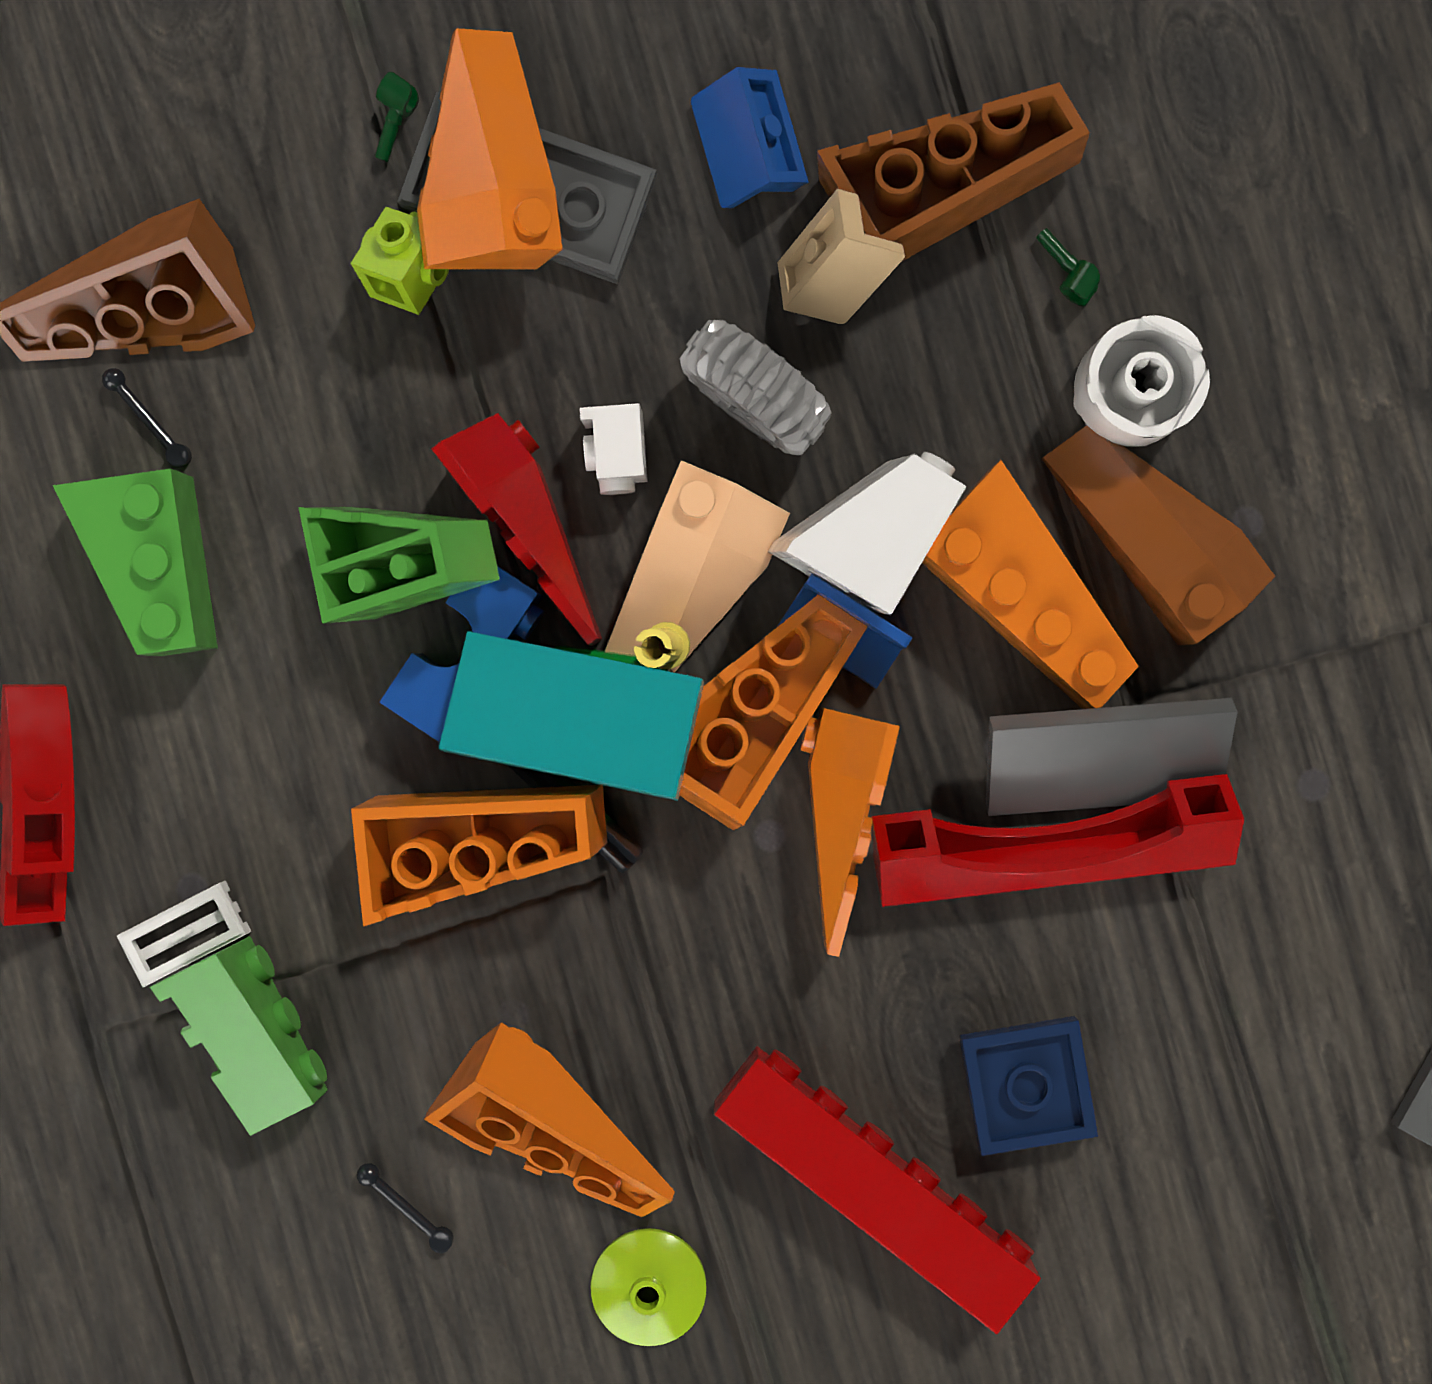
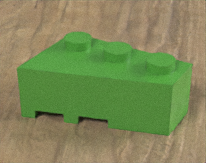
M170 468L52 485L137 655L166 656L218 648L194 478L192 476Z
M298 507L322 623L377 619L500 580L487 520L359 507Z
M251 936L150 987L159 1002L171 997L189 1023V1025L182 1028L181 1034L190 1048L202 1042L218 1069L212 1073L211 1079L250 1136L313 1105L328 1090L324 1083L327 1080L325 1066L319 1055L312 1049L308 1051L298 1032V1029L301 1028L298 1012L288 998H281L272 980V977L275 975L273 963L262 946H255Z

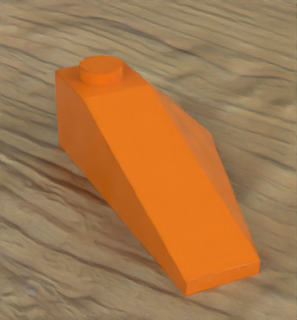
M456 28L452 34L439 98L441 107L436 131L431 137L428 152L430 161L425 185L420 191L417 206L424 269L537 270L562 251L563 248L556 190L513 32Z
M821 707L819 719L811 717L805 727L800 751L810 753L808 771L824 946L828 955L839 957L857 892L858 876L854 875L856 864L863 863L871 841L872 818L868 817L870 805H881L900 726Z
M502 1022L475 1042L424 1118V1120L471 1148L490 1156L494 1147L497 1146L526 1158L523 1169L539 1176L542 1175L543 1171L568 1175L574 1178L573 1186L578 1192L639 1217H644L670 1203L675 1193L673 1188L550 1052L534 1043L526 1032L508 1027Z

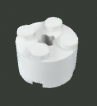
M1158 315L1128 320L1111 328L1087 351L1078 366L1074 381V408L1089 428L1118 445L1141 447L1166 437L1194 418L1201 409L1208 394L1210 385L1209 369L1206 371L1205 361L1201 353L1203 348L1198 338L1181 323ZM1137 372L1145 376L1142 386L1147 390L1143 393L1135 388L1136 380L1132 376Z

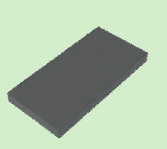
M436 92L397 201L402 208L417 212L420 191L425 185L430 161L428 152L431 137L435 134L441 107L440 92ZM539 128L556 190L563 248L550 261L619 284L655 184L657 170Z
M1221 698L991 716L989 720L985 793L988 816L1133 805L1167 789L1168 781L1226 774L1237 718V709L1233 699Z

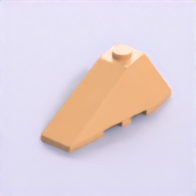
M681 461L660 509L605 651L635 655L634 646L642 645V642L636 641L637 636L642 631L652 628L661 622H673L681 626L688 634L690 640L689 657L768 567L772 554L768 551L773 542L780 538L790 513L734 482ZM660 639V651L662 654L669 653L671 649L665 648L663 641ZM680 666L672 668L671 672L675 673Z

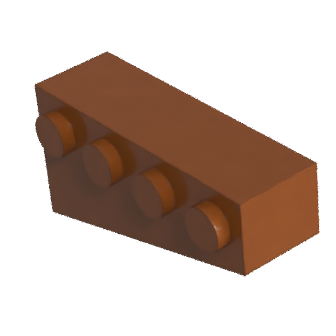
M1059 82L984 103L981 110L951 118L950 113L927 119V125L892 134V131L888 130L867 136V142L842 149L835 145L817 150L818 177L829 198L837 189L858 194L864 234L902 244L905 258L902 261L1081 163L1090 132Z

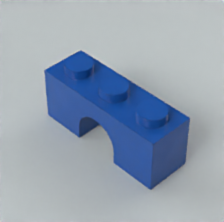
M498 565L500 580L450 595L446 601L447 605L461 613L468 620L474 633L514 641L517 636L526 640L544 614V610L538 607L544 596ZM412 653L380 700V703L440 742L459 663L451 667H444L424 654Z

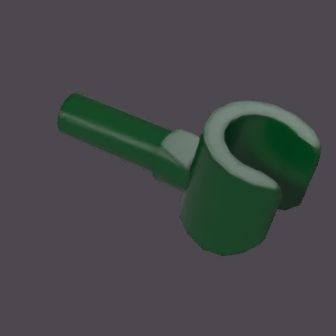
M388 72L383 77L376 91V99L390 108L386 115V121L374 156L385 162L389 161L399 126L402 125L403 119L410 116L419 103V96L415 87L394 72Z
M1045 228L1037 235L1036 239L1058 262L1060 267L1068 273L1059 289L1067 299L1083 307L1098 289L1100 282L1099 270L1088 261H1078L1074 255H1071L1049 229Z

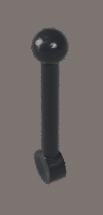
M117 368L106 370L102 375L104 386L108 390L116 391L166 449L165 455L168 463L176 467L187 466L192 459L190 449L173 441L126 386V378L121 370Z
M366 1163L359 1167L356 1175L358 1182L363 1186H372L429 1237V1245L433 1251L444 1253L450 1249L454 1238L450 1229L442 1226L435 1227L379 1177L380 1173L376 1165Z

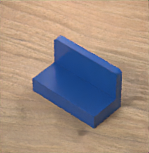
M736 67L691 98L692 109L722 208H734L760 192H793L809 183L777 70Z
M811 573L778 626L818 594L868 626L842 668L877 689L900 651L908 646L912 637Z

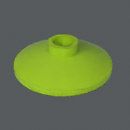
M659 1229L634 1230L616 1238L599 1256L591 1279L592 1302L601 1322L618 1338L641 1346L666 1344L685 1334L699 1318L706 1298L705 1271L696 1252L680 1237ZM643 1287H652L657 1291L659 1297L654 1302L645 1303L638 1298L637 1292Z

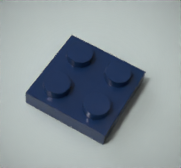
M1075 1016L959 1035L978 1150L982 1156L1098 1137L1079 1020Z

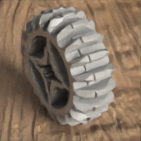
M708 320L700 331L697 330L686 344L687 349L679 359L683 373L688 376L689 381L695 384L699 391L710 398L715 405L719 406L746 429H749L760 439L767 441L774 448H779L784 453L802 455L809 445H814L824 432L825 424L832 414L824 396L815 390V385L806 380L800 371L793 368L783 357L773 352L766 344L764 345L756 340L750 333H745L736 325L728 324L724 320Z

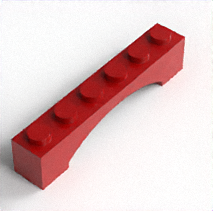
M1227 774L1171 780L1167 782V789L1125 808L1092 818L1048 826L1027 828L968 826L933 818L931 809L872 816L873 858L882 907L1236 865L1244 816Z

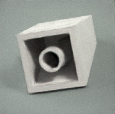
M923 452L921 457L913 454L890 460L775 540L768 552L807 576H810L811 573L870 611L891 615L966 486L952 478L955 472L953 466L931 453Z

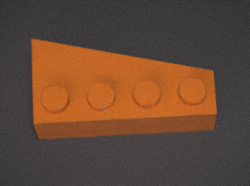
M1002 460L997 462L952 510L922 564L1082 709L1101 708L1139 666Z
M603 785L377 795L351 809L363 926L383 921L388 917L409 911L410 913L424 909L435 903L464 894L467 896L511 880L524 879L591 859L608 843Z

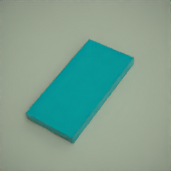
M467 631L439 749L444 752L678 801L704 681L698 677Z

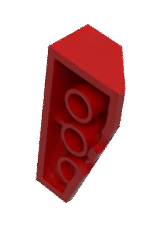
M497 413L440 441L431 448L480 512L484 513L491 522L497 523L502 530L500 534L505 539L506 544L529 570L532 569L539 577L537 579L538 583L585 642L590 646L600 642L602 637L541 466L531 455L540 446L522 423L517 420L509 426Z

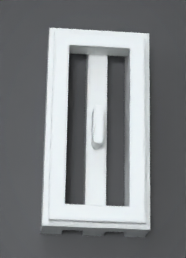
M226 881L220 882L117 935L142 987L252 932L248 923L242 922L238 914L241 910L236 901L232 902L228 894L231 890ZM212 900L215 901L219 910L140 950L135 941L136 939ZM225 920L229 928L228 931L150 970L146 962L147 959Z

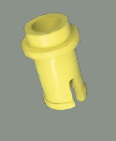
M661 622L652 628L642 631L636 638V641L642 642V645L634 646V653L638 661L650 668L672 669L678 667L687 659L690 652V640L687 632L673 622ZM660 639L663 641L665 648L671 649L669 653L662 654L660 651Z

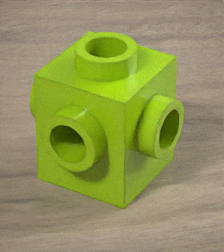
M389 207L384 208L375 225L367 230L362 239L361 247L351 262L352 267L371 298L420 315L436 286H440L445 281L449 269H424L417 212L406 214Z

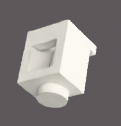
M640 404L580 408V419L586 429L593 428L594 434L583 437L586 471H596L600 494L615 495L635 492V483L647 482L643 413Z

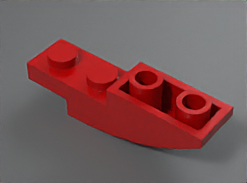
M2 684L0 803L3 805L0 866V922L3 926L65 921L67 872H74L75 795L70 711L67 686L64 684Z

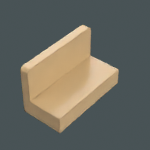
M837 189L777 262L784 310L844 324L905 258L902 244L864 234L858 194Z

